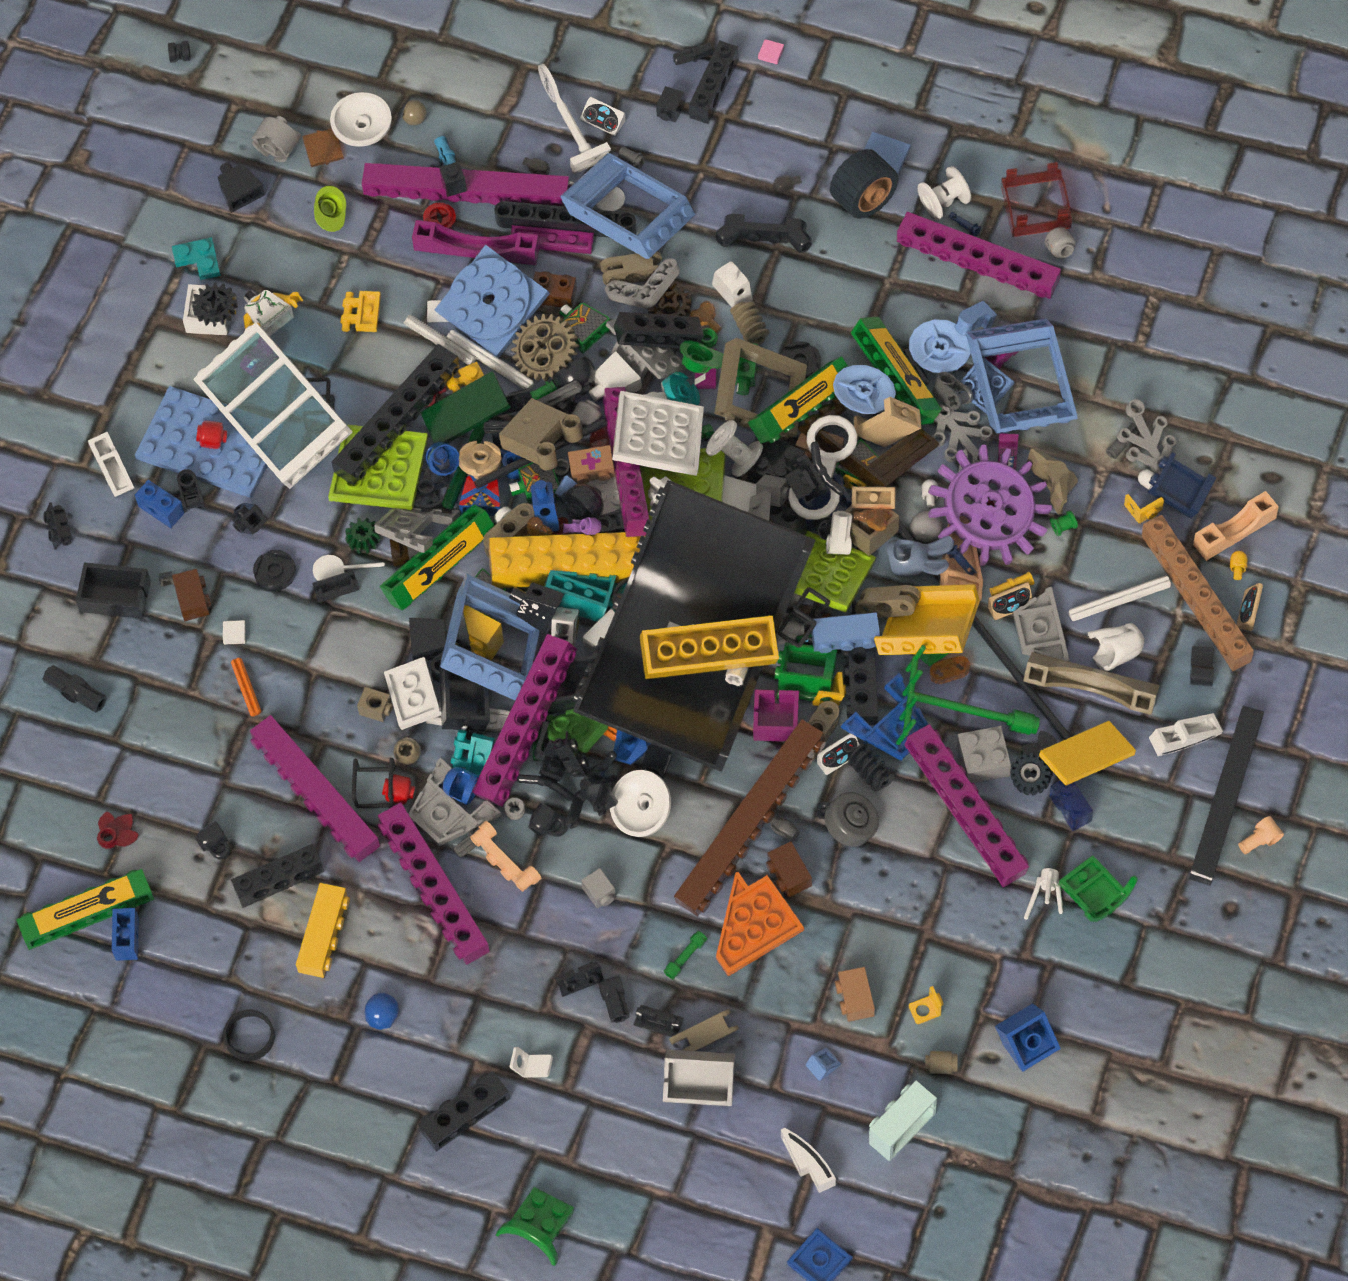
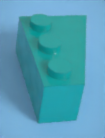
M550 570L544 587L564 594L558 607L578 609L579 616L598 622L604 616L608 607L616 575L597 577V574L592 573L589 576L577 575V572Z

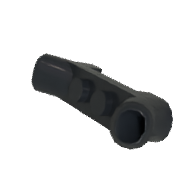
M728 214L724 218V225L716 230L715 233L716 240L722 247H728L736 240L742 239L752 242L790 243L798 253H804L812 245V238L806 233V222L796 218H786L785 225L745 222L744 214Z

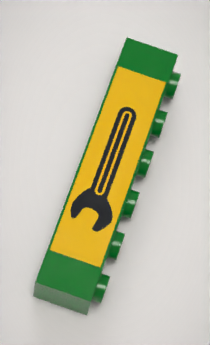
M879 317L860 318L850 332L873 367L879 369L890 378L895 387V399L920 409L921 425L932 424L942 410L936 399Z
M842 356L829 361L747 422L760 444L766 441L770 443L775 442L781 437V432L786 433L795 427L793 423L803 421L809 416L807 414L809 411L814 412L823 406L821 402H827L836 396L833 388L835 377L843 368L848 367Z
M472 505L433 539V545L425 553L418 552L383 582L380 588L389 603L403 611L416 598L425 593L431 585L440 580L446 572L456 566L462 558L471 553L483 541L485 534L494 527L486 510Z
M131 870L125 876L107 880L103 885L89 887L83 893L67 896L63 901L55 904H47L36 912H27L21 918L16 919L28 950H31L112 917L113 909L135 908L153 901L154 897L143 870Z

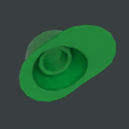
M695 341L681 343L682 364L689 371L707 373L711 368H722L723 353Z

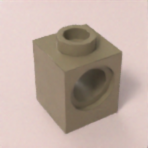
M365 687L357 708L359 715L384 722L386 715L389 716L391 714L393 704L389 694ZM375 703L381 704L379 707L376 708L371 707Z

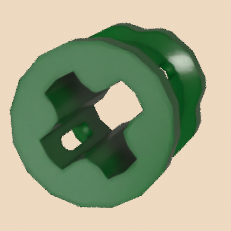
M1071 510L1066 511V514L1059 518L1050 519L1051 527L1057 536H1061L1062 532L1071 528H1078L1077 520Z

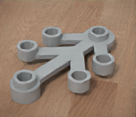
M1133 399L1126 405V413L1134 419L1142 438L1131 433L1127 428L1121 429L1117 433V438L1122 443L1129 441L1148 450L1151 457L1141 453L1138 448L1132 447L1126 452V458L1131 462L1138 460L1150 466L1152 472L1158 473L1160 469L1158 467L1159 461L1164 455L1167 457L1171 453L1172 448L1176 445V439L1172 435H1167L1163 438V449L1160 454L1157 445L1163 429L1167 426V420L1163 416H1158L1153 421L1154 430L1151 435L1141 415L1145 410L1144 404L1138 399ZM1157 421H1161L1163 426H1160ZM1122 433H1125L1127 438H1124ZM1166 440H1170L1171 445H1169ZM1131 452H1134L1136 457H1133Z
M946 404L940 405L942 408L941 412L948 414L941 415L939 413L935 421L938 424L933 438H942V441H938L940 444L938 447H941L945 444L944 432L946 425L951 430L949 447L945 450V459L948 462L957 460L955 455L957 454L959 440L973 457L972 463L979 462L977 460L979 459V450L967 436L988 441L992 438V429L989 426H984L981 429L959 426L955 421L977 425L980 422V414L977 411H970L968 414L954 412ZM975 416L977 419L972 420L970 417ZM983 432H989L990 434H989V435H983L982 433H983ZM954 453L955 455L950 457L947 454Z

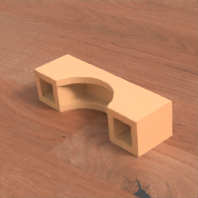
M1265 491L1248 501L1245 507L1230 520L1222 524L1211 523L1195 533L1193 545L1205 561L1275 520L1279 506Z

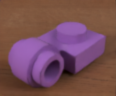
M586 517L583 520H572V524H564L563 533L595 535L601 530V522L596 518Z

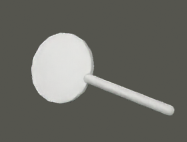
M616 186L596 206L600 210H619L625 202L623 191Z
M325 555L314 563L313 574L317 581L344 573L348 569L385 566V563L378 562L344 566L340 558L334 555Z

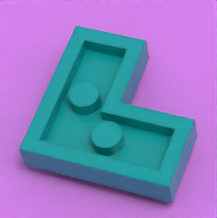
M212 237L172 246L176 267L197 263L200 280L221 276Z

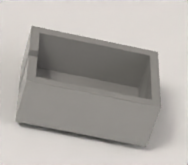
M667 1050L664 1063L663 1102L732 1106L735 1054Z

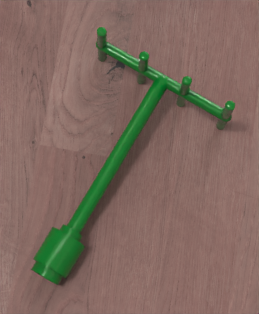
M924 645L919 648L905 669L906 672L911 671L909 684L902 692L903 696H907L906 708L899 716L901 721L904 720L902 734L896 741L897 745L903 742L916 724V720H911L912 708L917 701L1004 722L1008 726L1009 731L1030 735L1036 734L1038 731L1040 718L1035 717V714L1013 709L1011 713L1004 714L915 692L916 682L923 674L922 670H918V662L926 649Z

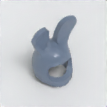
M945 536L929 544H921L910 540H892L887 546L892 572L899 577L917 576L923 572L933 575L943 573L949 567L948 561L946 559H929L949 552L954 546V539L950 536ZM896 548L898 549L899 559L896 554Z

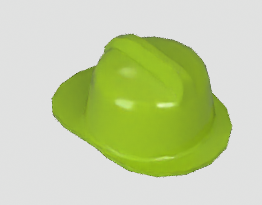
M325 186L317 192L315 197V220L326 231L335 232L340 230L345 222V196L338 188Z

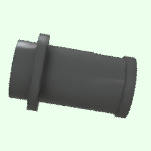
M624 146L618 152L619 159L632 164L635 168H641L645 162V157H643L642 153H635Z

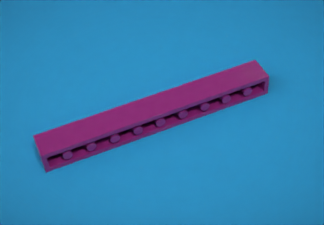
M365 163L362 178L363 194L372 197H406L410 199H429L432 201H465L475 204L480 202L493 205L502 201L565 207L560 196L570 188L569 176L462 169L467 191L447 197L441 181L439 168Z

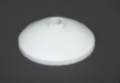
M364 92L350 94L342 98L334 106L330 117L331 128L335 136L351 146H368L378 142L387 134L392 122L391 111L387 103L377 95Z
M636 770L624 775L614 786L612 793L618 800V804L610 808L614 823L621 831L631 836L644 837L657 832L664 825L671 810V795L668 786L660 776L650 771ZM647 801L649 802L648 808L645 807Z

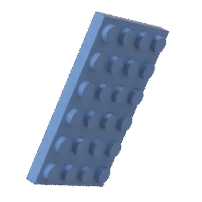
M172 386L168 387L135 453L137 460L175 473H179L184 469L192 470L199 481L252 498L267 467V464L211 399ZM235 408L230 413L252 439L273 421ZM204 420L221 422L223 430H227L226 443H222L219 449L202 448L199 442H196L198 425H201ZM283 423L258 444L269 459H271L285 430V424Z

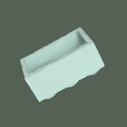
M915 1081L912 1085H906L900 1093L901 1097L896 1102L892 1100L885 1108L886 1112L881 1117L877 1116L869 1125V1144L889 1162L936 1114L937 1098L918 1081Z

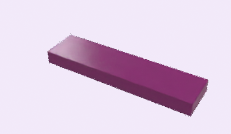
M512 225L511 234L519 232L538 235L539 246L542 250L592 254L594 233Z

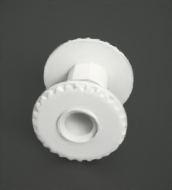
M952 166L946 169L947 181L931 189L929 185L921 182L917 188L923 206L930 216L937 220L943 217L942 207H949L954 198L958 197L964 204L969 203L972 198L971 191L963 175Z
M729 420L721 425L712 435L706 446V453L709 456H713L720 451L724 452L735 461L732 474L739 477L756 463L761 455L763 445L759 441H755L749 446L745 445L734 436L737 423Z

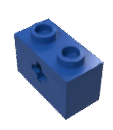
M147 480L135 494L138 507L169 528H172L184 514L181 501L150 480Z
M113 909L112 953L115 960H138L139 917L136 909Z

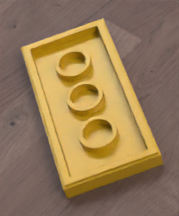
M1107 721L1041 750L1039 756L1065 785H1069L1134 756L1136 749L1110 721Z

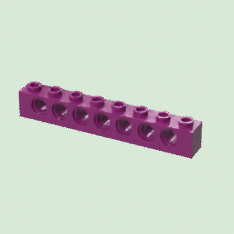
M906 212L897 230V242L905 247L915 248L923 254H931L942 261L955 263L961 268L971 269L982 276L995 278L1001 283L1011 284L1019 290H1027L1041 298L1051 299L1060 281V268L910 212Z
M625 387L604 388L603 409L612 457L620 391L626 392ZM613 460L626 537L646 536V532H643L649 516L640 466Z
M549 634L546 635L472 792L479 798L488 800L501 807L508 800L510 790L520 774V769L529 756V750L538 737V731L547 718L552 702L557 697V691L566 678V672L575 659L577 648L570 642Z
M929 724L909 735L905 742V747L1002 887L1023 877L1029 868L1026 857L1016 849L1013 838L1007 836L1001 821L993 816L987 801L982 800L978 794L976 785L972 782L970 783L964 768L954 760L951 749L945 747L941 741L939 732ZM926 749H933L936 753L931 754ZM939 766L946 767L948 771L940 770ZM951 784H957L960 789L953 788ZM963 802H969L973 807H967ZM976 820H982L985 825L978 824ZM988 838H995L998 843H992ZM1001 856L1009 857L1010 861L1003 860Z
M402 803L379 814L380 823L377 826L383 836L387 835L390 839L388 842L389 847L393 853L397 852L401 857L398 860L403 870H408L412 875L409 877L415 889L419 887L422 894L420 897L425 906L430 905L433 912H431V915L436 924H442L444 928L442 933L448 942H453L455 946L453 951L459 960L463 959L467 965L489 953V945ZM398 829L404 830L401 834L394 833ZM407 847H415L411 852L405 851ZM419 864L426 865L423 869H416V866ZM432 881L437 883L433 887L426 886L429 882ZM441 899L448 900L444 905L437 904ZM451 917L459 918L454 923L448 922ZM462 935L470 936L467 940L464 941L459 939Z

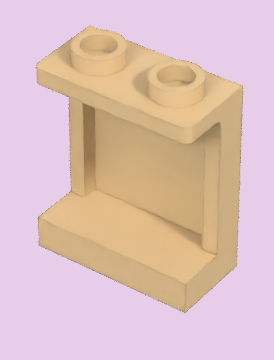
M892 397L884 399L885 411L869 420L859 415L854 417V427L858 437L882 447H887L921 429L920 409Z

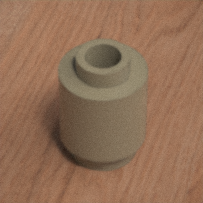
M930 1051V1055H925V1069H930V1074H952V1072H957V1053H952V1051Z

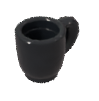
M539 803L531 815L528 828L540 836L547 833L559 837L567 832L568 826L564 820L559 818L560 816L555 810L543 803ZM556 821L560 823L559 828L555 831H550Z
M217 821L203 828L195 836L203 852L209 851L214 858L220 860L230 856L231 848L226 843L228 839ZM221 845L225 847L221 852L213 851V849Z

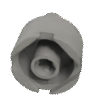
M281 116L276 118L265 117L252 136V139H254L252 144L264 156L268 157L270 154L275 157L274 161L285 162L298 143L301 134L287 125V120Z

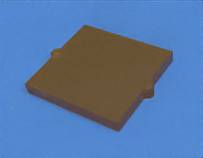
M332 129L318 130L317 133L302 136L311 167L322 164L329 165L330 162L344 159L339 140Z

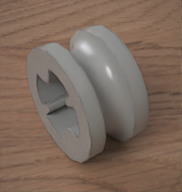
M511 798L506 801L504 807L506 816L511 820L521 819L525 813L523 801L519 798ZM515 805H517L519 811L516 812L515 810L514 813H512L510 807H515Z

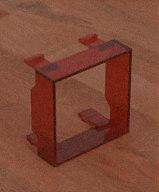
M1058 162L1048 163L1047 171L1017 175V168L1006 170V177L1001 178V190L1012 237L1050 232L1058 227L1071 228L1070 204L1061 169H1058ZM1058 180L1064 209H1058L1057 220L1027 224L1028 216L1024 214L1017 215L1016 226H1014L1007 187Z

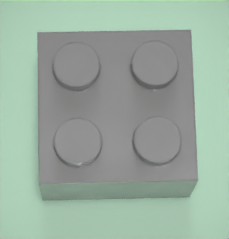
M1001 726L958 734L957 747L962 767L970 783L1010 776L1011 764Z

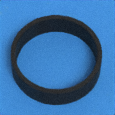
M252 1009L242 1010L231 1016L223 1031L228 1051L234 1057L243 1061H254L265 1056L271 1050L275 1039L274 1029L269 1018L262 1012ZM244 1017H258L264 1020L271 1030L267 1044L261 1050L252 1054L239 1053L228 1044L230 1028L235 1022Z

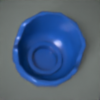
M374 994L365 1005L366 1022L372 1028L378 1030L390 1028L395 1019L398 1018L399 1004L389 994Z

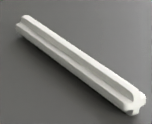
M451 330L448 333V340L455 342L465 351H469L471 355L473 354V356L477 357V360L521 388H524V390L528 389L530 391L534 386L532 379L457 331Z
M1165 575L1069 609L1070 619L1076 621L1170 588V579Z

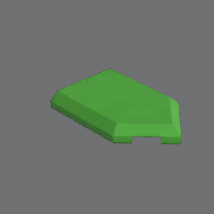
M574 709L567 710L562 715L553 716L552 714L547 716L546 720H549L547 727L549 740L565 739L566 731H568L570 736L577 740L579 751L587 753L608 729V726L573 712Z

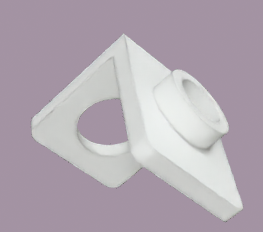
M514 1047L510 1068L523 1078L548 1077L553 1056L529 1055L519 1047ZM518 1055H520L522 1058V1065L520 1068L517 1065Z

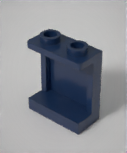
M1171 452L1167 457L1164 455L1159 461L1158 467L1160 469L1158 473L1155 472L1148 482L1151 484L1148 493L1158 499L1162 497L1164 503L1191 519L1199 512L1216 477L1208 474L1204 478L1175 460L1176 453Z
M834 470L832 479L845 489L842 475L840 473L837 474ZM824 484L826 488L825 493L810 501H806L803 496L798 499V502L808 510L821 509L831 499L830 489ZM845 489V493L840 495L839 503L833 512L845 511L852 505V493L850 490L847 491ZM806 519L807 531L815 528V520Z

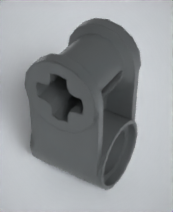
M940 372L937 375L932 390L934 397L941 400L952 410L960 408L962 404L972 402V390L956 379L954 375L948 372Z

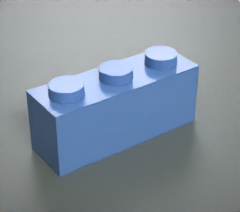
M877 613L814 619L817 624L811 632L814 652L819 651L820 653H828L836 649L849 651L856 647L870 649L876 646L874 637L880 636Z

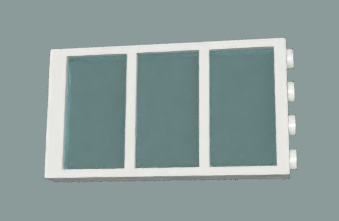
M256 322L247 327L238 339L233 340L224 352L215 356L213 362L206 368L201 369L194 378L195 382L289 489L353 432Z

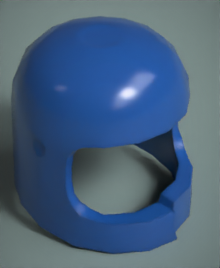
M434 443L426 451V463L433 473L446 476L457 469L459 453L456 448L448 443ZM445 458L443 460L444 463L449 459L450 466L445 470H440L435 465H441V462L437 461Z

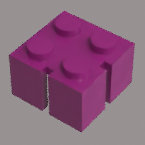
M755 690L754 741L786 742L798 725L799 691L779 690L778 704L775 703V690Z

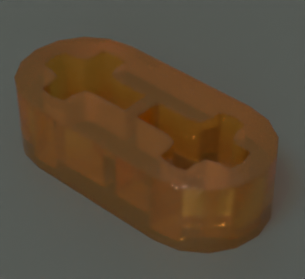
M955 656L936 662L930 668V679L935 684H944L963 678L970 671V661L965 656ZM958 663H960L961 666H964L963 670L956 668ZM936 670L943 672V676L940 677L936 674Z

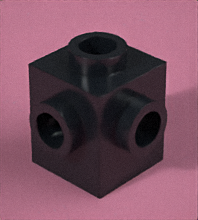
M249 503L239 504L230 516L234 522L233 527L239 533L251 535L258 532L268 521L256 504Z

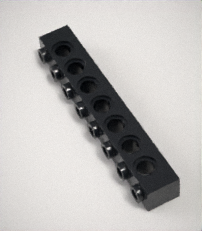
M437 344L333 459L331 463L334 473L353 486L358 480H362L366 471L378 462L382 453L385 450H389L393 441L405 432L408 424L417 419L420 411L432 402L435 394L443 390L446 382L458 373L460 368L458 356Z

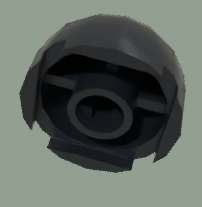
M587 356L571 362V366L567 369L562 368L554 375L553 379L559 389L573 381H578L582 386V391L579 392L581 396L591 390L590 386L595 381L596 372L592 361Z
M588 484L573 485L561 496L562 504L566 502L568 506L566 511L574 520H583L586 517L597 518L599 515H602L604 509L600 490Z

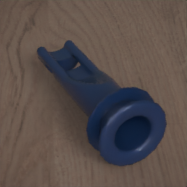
M954 212L949 214V218L968 230L969 235L974 237L979 235L981 226H978L977 223L972 224L961 216H957Z
M954 545L947 552L949 558H954L967 574H976L977 571L960 553L961 548H957L958 545Z

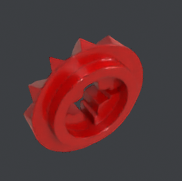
M434 203L424 211L423 221L436 222L451 229L456 221V213L449 204ZM438 213L442 217V223L438 222Z

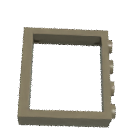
M735 338L725 343L714 414L724 417L727 421L733 420L738 422L742 427L750 428L747 422L758 414L732 405L739 357L791 376L789 391L805 380L807 365L742 339ZM798 422L793 423L795 427L788 432H781L779 439L788 440L796 436Z

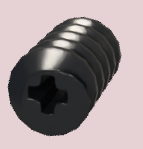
M864 742L853 751L849 757L848 764L854 766V770L860 774L862 779H865L866 784L871 785L873 791L882 790L894 780L896 774L888 775L891 768L882 769L885 762L880 761L877 763L880 756L876 754L871 757L874 750L872 748L865 750L868 743Z

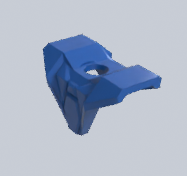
M617 730L613 750L617 753L616 760L631 765L644 755L648 745L651 743Z

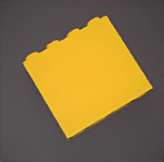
M975 584L914 586L921 594L914 613L909 616L888 617L882 636L874 637L879 655L916 654L922 645L926 646L923 654L963 653L980 602Z

